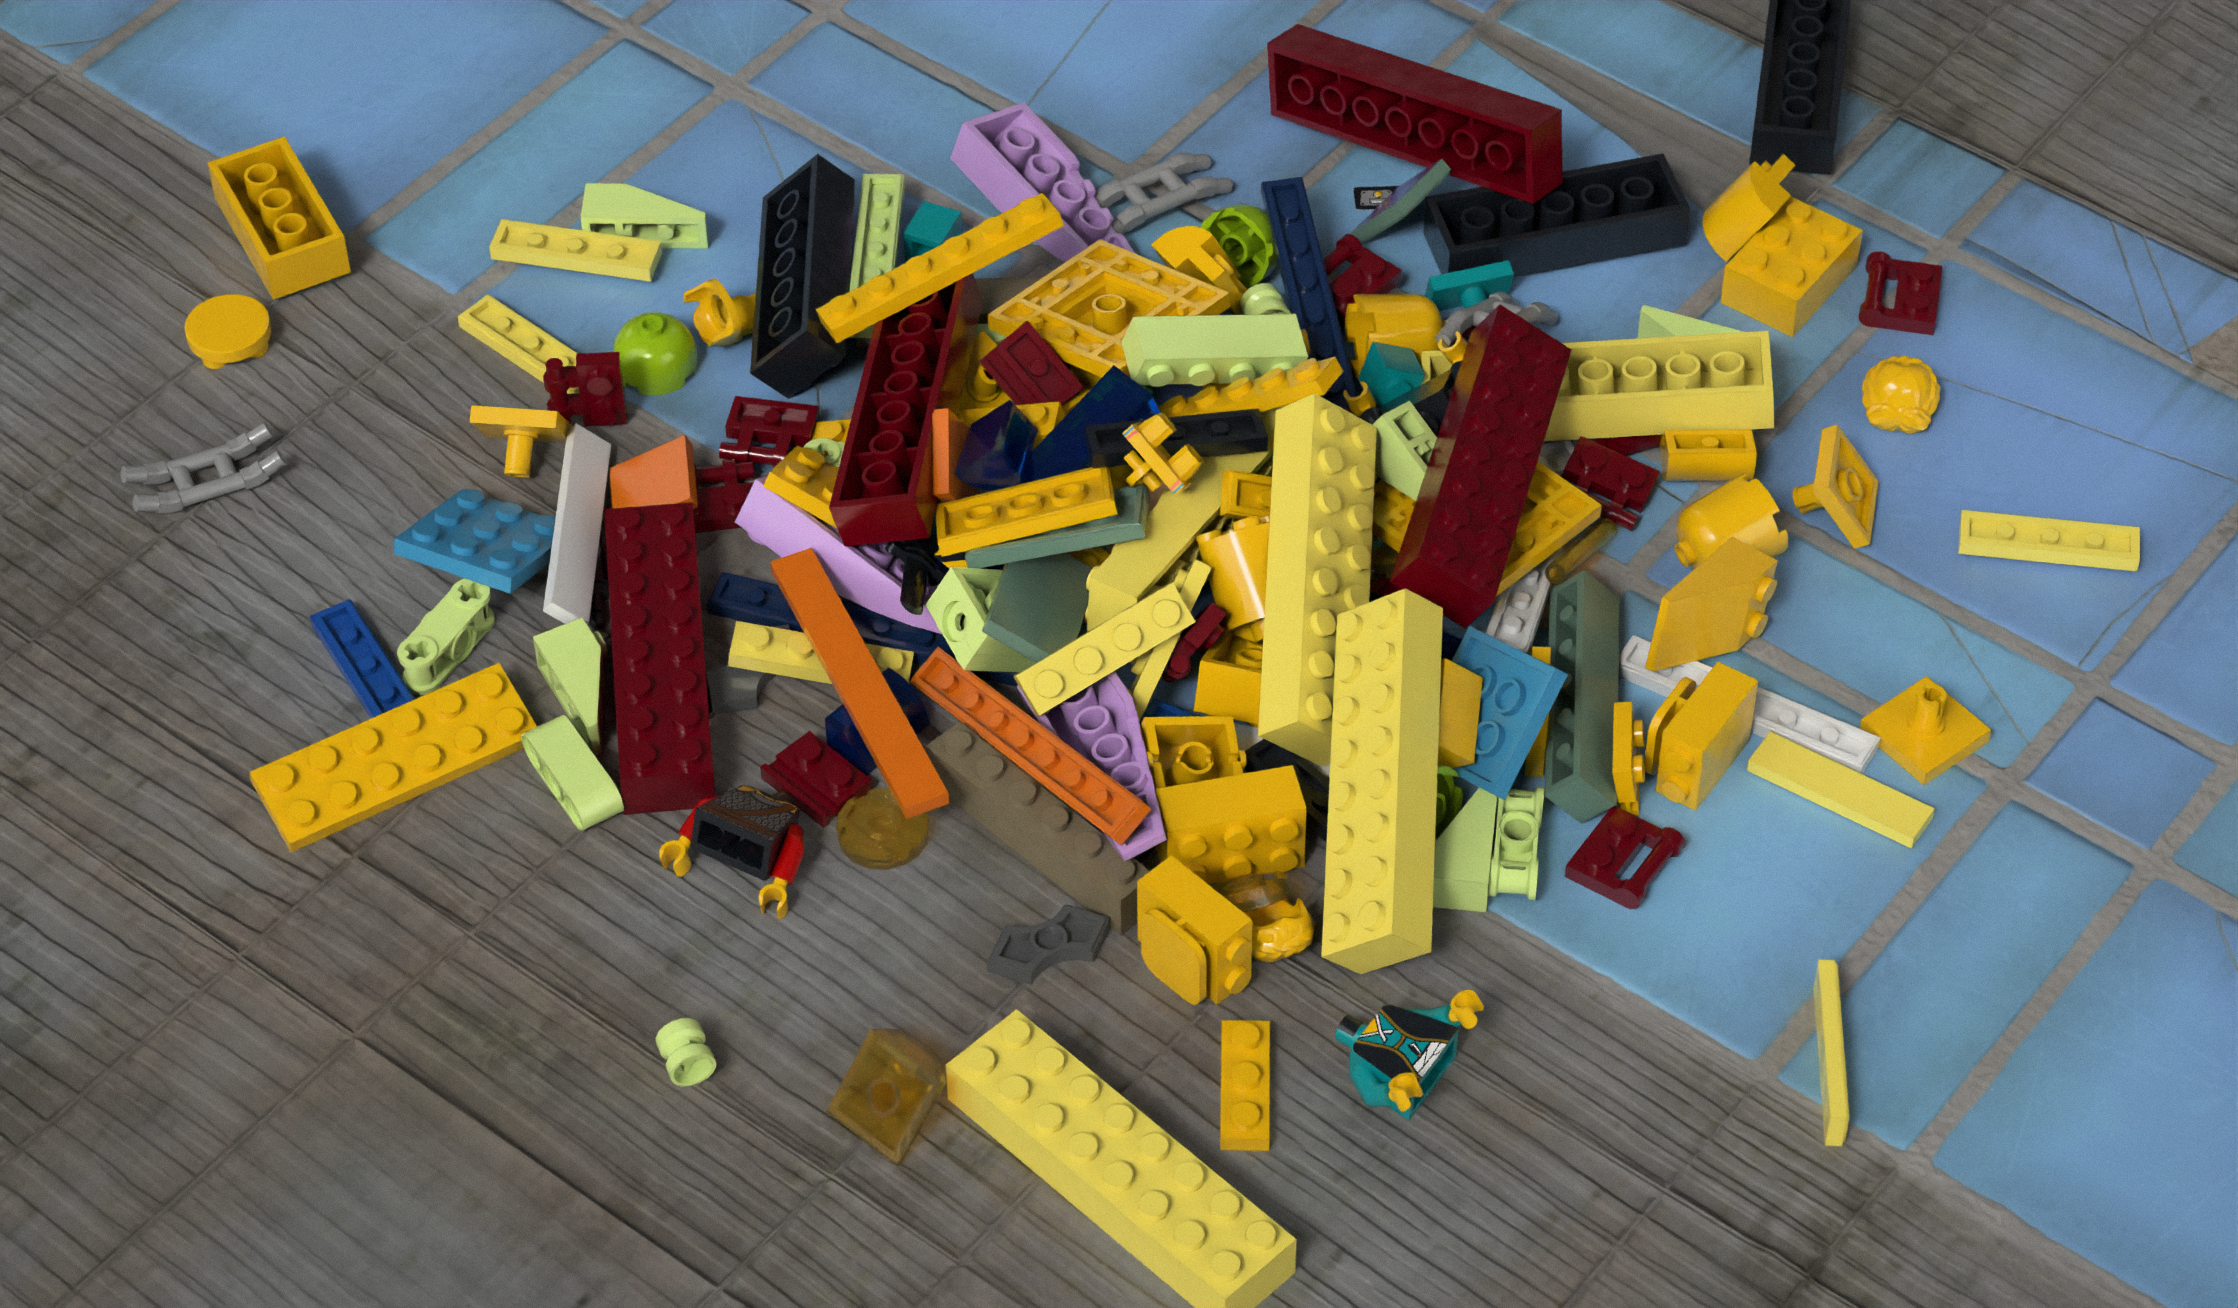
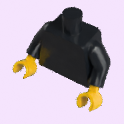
M1458 331L1455 332L1457 341L1451 347L1448 346L1443 338L1440 339L1438 348L1452 364L1450 370L1378 408L1375 407L1376 401L1368 385L1363 381L1359 382L1363 389L1360 395L1350 397L1347 390H1345L1343 393L1344 398L1352 413L1360 416L1359 418L1370 424H1373L1383 414L1410 401L1437 437L1468 342Z

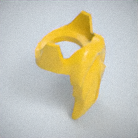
M715 278L684 292L683 301L685 303L699 302V306L693 314V323L695 329L699 332V336L709 347L732 345L740 341L742 336L753 333L756 292L746 297L738 295L730 298L724 286Z

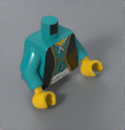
M1469 989L1463 990L1453 997L1450 1004L1433 1009L1399 1008L1393 1005H1385L1369 1025L1350 1015H1346L1342 1019L1336 1030L1335 1040L1352 1048L1350 1051L1349 1076L1367 1106L1389 1107L1407 1120L1412 1118L1456 1059L1459 1031L1457 1027L1461 1024L1465 1029H1472L1477 1024L1478 1018L1474 1012L1482 1011L1484 1005L1476 992Z

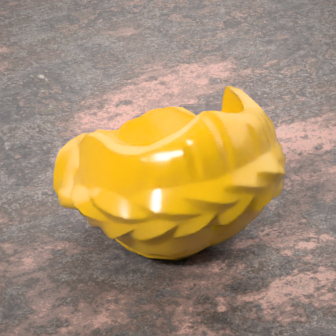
M1891 356L1890 358L1883 359L1868 370L1862 383V403L1867 410L1866 417L1873 427L1891 432L1899 430L1906 434L1921 432L1927 429L1931 422V415L1937 409L1940 401L1939 393L1941 386L1937 382L1932 369L1918 358Z
M1269 894L1255 902L1246 901L1244 904L1236 905L1238 909L1252 919V957L1266 963L1275 962L1300 953L1312 943L1316 922L1312 919L1301 898H1297L1296 904L1292 905L1284 896Z

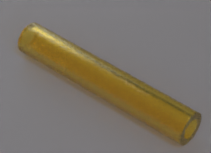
M1603 518L1594 524L1546 567L1545 576L1547 580L1552 584L1564 582L1616 535L1617 528L1615 523L1610 519Z

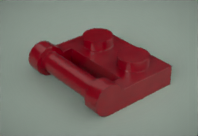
M1352 234L1344 235L1336 242V248L1323 258L1327 276L1345 261L1353 264L1329 284L1338 321L1345 325L1347 305L1355 303L1353 298L1355 294H1388L1402 281V270L1362 247L1358 238Z
M1882 251L1870 253L1865 267L1866 272L1869 274L1866 297L1859 308V321L1868 327L1933 335L1942 265L1891 259L1887 253ZM1885 279L1897 281L1894 309L1885 308L1882 304Z
M1614 806L1608 810L1566 864L1565 877L1626 908L1636 909L1645 899L1647 887L1669 858L1676 857L1681 852L1686 842L1683 835L1676 829L1671 827L1661 829ZM1644 846L1653 849L1630 879L1620 880V877Z

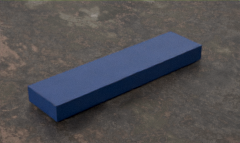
M351 599L310 616L312 628L370 719L415 699Z

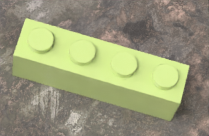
M1296 314L1135 316L1132 318L1121 342L1132 384L1151 385L1154 387L1170 384L1203 386L1206 384L1232 383L1242 377H1248L1250 380L1262 377L1265 373L1280 367L1283 371L1295 368L1308 358Z

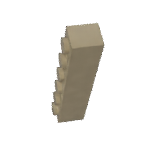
M957 722L925 746L926 753L945 785L951 801L1089 911L1110 917V927L1122 936L1137 924V881L1150 872V870L1133 857L1124 862L1104 834L1047 791L1036 780L962 722Z

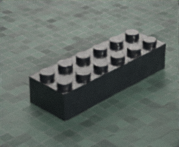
M1770 0L1749 166L1754 161L1761 165L1765 160L1772 166L1784 154L1795 164L1792 169L1793 171L1831 175L1851 0Z
M1662 153L1564 171L1563 183L1534 204L1485 187L1425 197L1423 234L1441 274L1509 260L1514 273L1513 277L1686 245L1690 207Z
M819 154L815 155L766 194L762 200L750 374L788 399L802 388L811 386L815 379L830 367L840 364L847 352L846 339L836 343L821 323L816 309L829 303L833 298L848 293L850 290L855 179Z

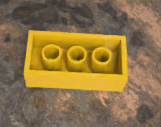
M285 136L207 162L215 200L272 300L351 273L344 235Z

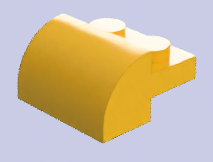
M1784 154L1772 166L1766 160L1761 165L1754 161L1704 212L1702 224L1705 236L1715 252L1725 262L1766 224L1790 198L1791 195L1780 185V182L1794 168L1795 164Z
M1183 226L1166 232L1151 244L1167 267L1230 292V307L1228 310L1233 315H1244L1240 308V301L1247 289L1238 280L1241 277L1240 273L1212 233L1197 226Z
M1752 429L1664 430V435H1661V475L1663 481H1731L1742 474H1746L1747 480H1752L1754 477L1757 451Z

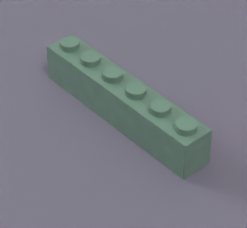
M1585 570L1550 589V665L1565 672L1568 676L1549 711L1545 759V797L1580 823L1617 805L1612 769L1614 702H1618L1620 598Z

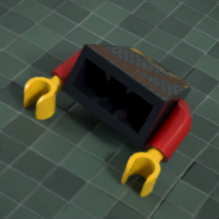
M741 785L723 795L703 798L696 804L678 831L680 835L678 841L671 840L661 846L659 850L661 863L664 869H666L671 861L675 859L673 869L676 876H684L691 868V860L687 853L688 849L691 848L761 880L767 881L771 877L774 879L773 884L764 886L759 892L760 910L763 914L766 904L777 900L779 901L777 918L782 919L788 912L786 886L793 885L805 853L804 831L798 825L800 811L795 806L792 797L787 793L776 792L772 796L749 785Z

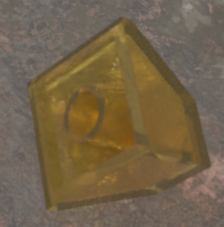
M871 1029L826 1112L893 1164L901 1165L947 1083L937 1055L903 1029Z

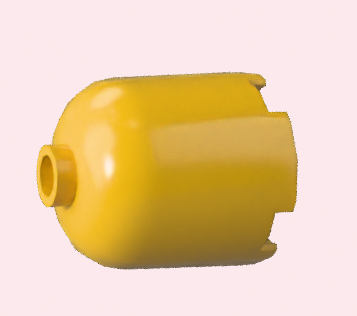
M1355 294L1353 296L1355 303L1347 305L1345 342H1353L1356 360H1350L1352 374L1358 380L1373 341L1412 349L1421 368L1422 351L1439 350L1436 335L1444 327L1446 320H1442V315L1436 304L1424 295Z
M1742 474L1690 503L1682 510L1676 521V539L1678 543L1674 545V550L1680 563L1684 567H1691L1694 570L1731 537L1774 558L1784 553L1788 548V533L1786 529L1778 532L1772 515L1778 513L1779 508L1769 491L1757 478L1748 482L1746 474Z

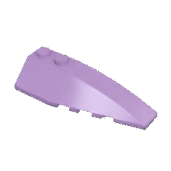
M1025 102L963 122L950 159L1001 213L1019 205L1023 200L1043 193L1059 211L1064 226L1035 241L1046 251L1065 263L1101 239L1134 253L1125 236L1117 234L1112 227L1114 218L1108 208H1101L1095 199L1096 189L1090 179L1084 180L1079 173L1080 163L1074 153Z
M768 475L755 479L735 520V523L745 529L753 541L766 545L778 554L780 558L812 548L838 595L873 612L914 627L942 634L926 607V603L938 586H932L928 582L927 577L922 614L915 615L905 610L900 601L904 562L898 556H893L886 551L885 547L888 542L844 546L837 528L763 487Z
M1113 671L1040 716H1036L1019 685H1017L1029 716L1151 808V811L1122 846L1103 832L1124 862L1167 840L1136 706L1132 696L1117 673Z

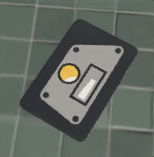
M1398 186L1355 187L1353 190L1356 209L1375 210Z

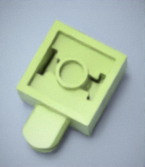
M951 567L926 603V607L936 622L937 628L943 634L963 670L1020 673L1035 664L1034 661L982 631L1002 570Z

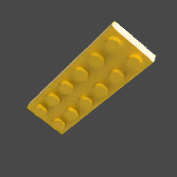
M497 663L249 772L250 781L289 851L293 852L524 749L521 734L537 727L502 666L500 663Z

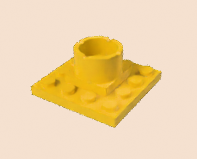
M1099 239L989 313L988 325L990 330L1008 337L1024 322L1028 321L1060 360L1070 364L1071 373L1082 384L1083 388L1086 387L1092 391L1102 378L1117 385L1130 378L1121 342L1133 317L1219 315L1230 307V292Z
M1539 461L1534 471L1496 597L1600 518L1601 515L1600 503ZM1382 479L1374 485L1372 534L1399 553L1416 501Z

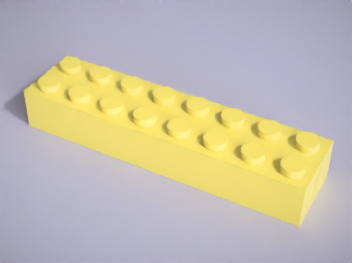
M1769 331L1562 343L1572 349L1544 441L1579 440L1580 436L1587 439L1664 435V430H1754L1774 428ZM1440 350L1422 351V370L1425 374L1422 384L1450 370L1452 364Z
M1314 393L1276 410L1258 736L1324 767L1330 764L1337 615L1369 603L1377 427Z
M1284 406L1260 412L1268 435L1267 451L1203 457L1204 462L1190 478L1193 483L1176 495L1168 489L1161 494L1157 505L1148 514L1145 538L1116 543L1110 556L1101 565L1093 567L1086 581V589L1089 590L1088 607L1084 615V622L1087 623V632L1168 583H1171L1179 568L1186 571L1195 559L1203 563L1196 540L1197 536L1219 529L1222 532L1233 529L1232 523L1241 520L1220 516L1222 473L1231 469L1272 477L1276 410Z
M1406 588L1337 615L1321 957L1358 974H1364L1430 953L1432 946L1443 608Z
M1017 1009L946 1064L947 1095L949 1101L1193 1307L1255 1308L1295 1274L1297 1240Z

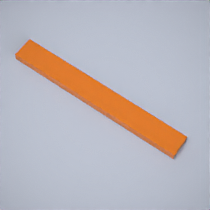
M812 548L770 561L771 573L906 819L950 804L949 793Z
M937 647L909 681L1120 846L1151 811V808L998 691L971 671L963 670L961 665L941 648Z

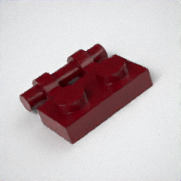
M620 352L576 354V366L563 367V362L559 358H551L546 362V372L543 375L545 390L550 393V399L547 402L548 411H558L570 424L573 415H583L584 427L627 425V406ZM579 387V393L567 394L569 388Z
M735 396L725 430L726 438L738 439L737 444L721 442L719 458L725 460L735 459V463L753 461V463L773 465L774 468L793 450V446L804 447L806 443L812 440L816 422H819L820 419L819 406ZM755 442L776 444L775 448L754 445Z
M1580 436L1561 477L1574 483L1575 487L1601 504L1600 517L1603 518L1602 523L1613 528L1615 525H1619L1632 531L1639 515L1623 508L1625 506L1641 513L1660 471ZM1588 490L1610 499L1611 502L1588 493Z
M735 459L722 460V465L696 467V463H694L698 507L693 509L695 533L742 528L735 523V520L753 483L738 484L737 480L754 479L753 461L735 463ZM724 482L725 486L699 489L698 486L701 484Z
M1212 602L1194 618L1196 622L1188 626L1179 636L1161 675L1162 680L1173 683L1189 673L1191 670V655L1195 650L1203 653L1205 649L1208 650L1225 630L1219 623L1227 613Z

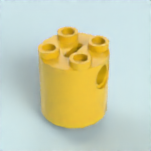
M1270 515L1260 519L1258 516L1245 518L1232 523L1233 529L1222 532L1219 529L1196 537L1203 563L1212 567L1207 578L1215 604L1227 613L1221 620V624L1225 628L1224 634L1230 633L1255 643L1263 642Z

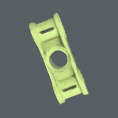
M465 578L459 580L435 608L424 616L420 624L407 639L401 642L397 649V656L400 664L405 668L402 679L412 694L426 695L439 689L443 681L460 662H463L470 655L476 644L493 628L495 615L492 608L488 606L491 598L489 586Z
M1537 787L1535 791L1510 789L1505 800L1497 797L1495 825L1497 826L1495 849L1491 857L1489 897H1496L1497 893L1526 895L1528 900L1535 901L1539 858H1537L1538 833L1542 823L1544 787Z

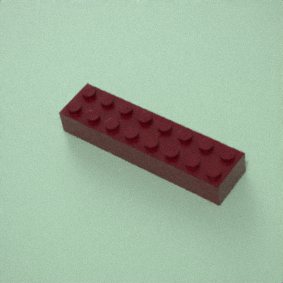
M1296 24L1267 43L1271 115L1426 168L1443 159L1451 169L1449 171L1450 176L1532 204L1563 183L1562 109L1300 24Z
M973 273L874 325L829 505V510L844 546L930 538L938 498L933 494L932 413L936 409L949 408L956 416L958 414L983 303Z
M1501 304L1471 332L1390 579V583L1398 588H1406L1442 607L1443 615L1463 628L1471 624L1495 602L1572 349L1557 339L1546 334Z
M693 502L604 509L619 773L624 805L623 812L624 815L694 809L701 799L715 796Z

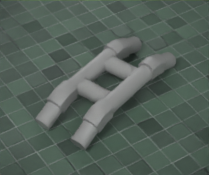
M1178 153L1167 157L1166 161L1121 180H1113L1104 184L1096 190L1094 197L1101 208H1108L1114 202L1123 199L1125 195L1134 204L1115 216L1116 219L1112 222L1115 232L1117 234H1124L1126 231L1128 233L1137 225L1144 223L1145 220L1191 200L1212 197L1214 194H1228L1232 190V181L1228 177L1214 178L1207 176L1193 179L1186 185L1178 175L1191 173L1196 170H1207L1210 167L1211 160L1207 154ZM1161 181L1170 191L1150 199L1142 188Z
M1496 292L1477 304L1454 311L1446 320L1444 327L1436 335V341L1439 342L1443 338L1448 346H1450L1457 337L1456 331L1462 335L1472 325L1477 327L1499 304L1531 324L1542 323L1552 326L1557 322L1558 315L1556 311L1544 303L1534 302L1524 308L1511 295L1505 292Z
M263 422L250 432H245L239 437L213 448L168 462L161 461L158 463H145L139 466H122L121 480L123 483L159 485L169 482L173 478L177 486L176 490L156 492L155 494H138L133 497V509L135 512L170 514L183 510V507L243 488L247 490L257 487L270 479V475L286 466L287 463L282 454L277 450L260 462L256 461L249 467L240 469L239 472L236 471L232 460L236 461L249 456L257 450L258 446L274 437L270 427ZM215 465L220 478L198 485L194 484L190 475L191 472Z

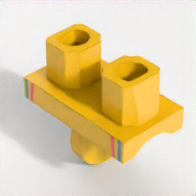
M1163 412L1152 416L1143 423L1139 421L1132 424L1122 433L1146 461L1144 462L1134 450L1124 457V460L1134 470L1126 479V482L1133 487L1142 480L1154 492L1163 484L1152 472L1154 470L1174 495H1176L1193 483L1190 478L1203 464L1204 459L1190 444H1186L1174 456H1171L1161 443L1172 435L1176 428Z

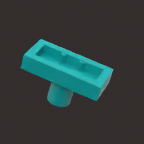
M1509 260L1432 276L1428 279L1425 297L1432 300L1439 311L1460 306L1468 308L1487 299L1493 293L1505 292L1509 294L1514 273Z

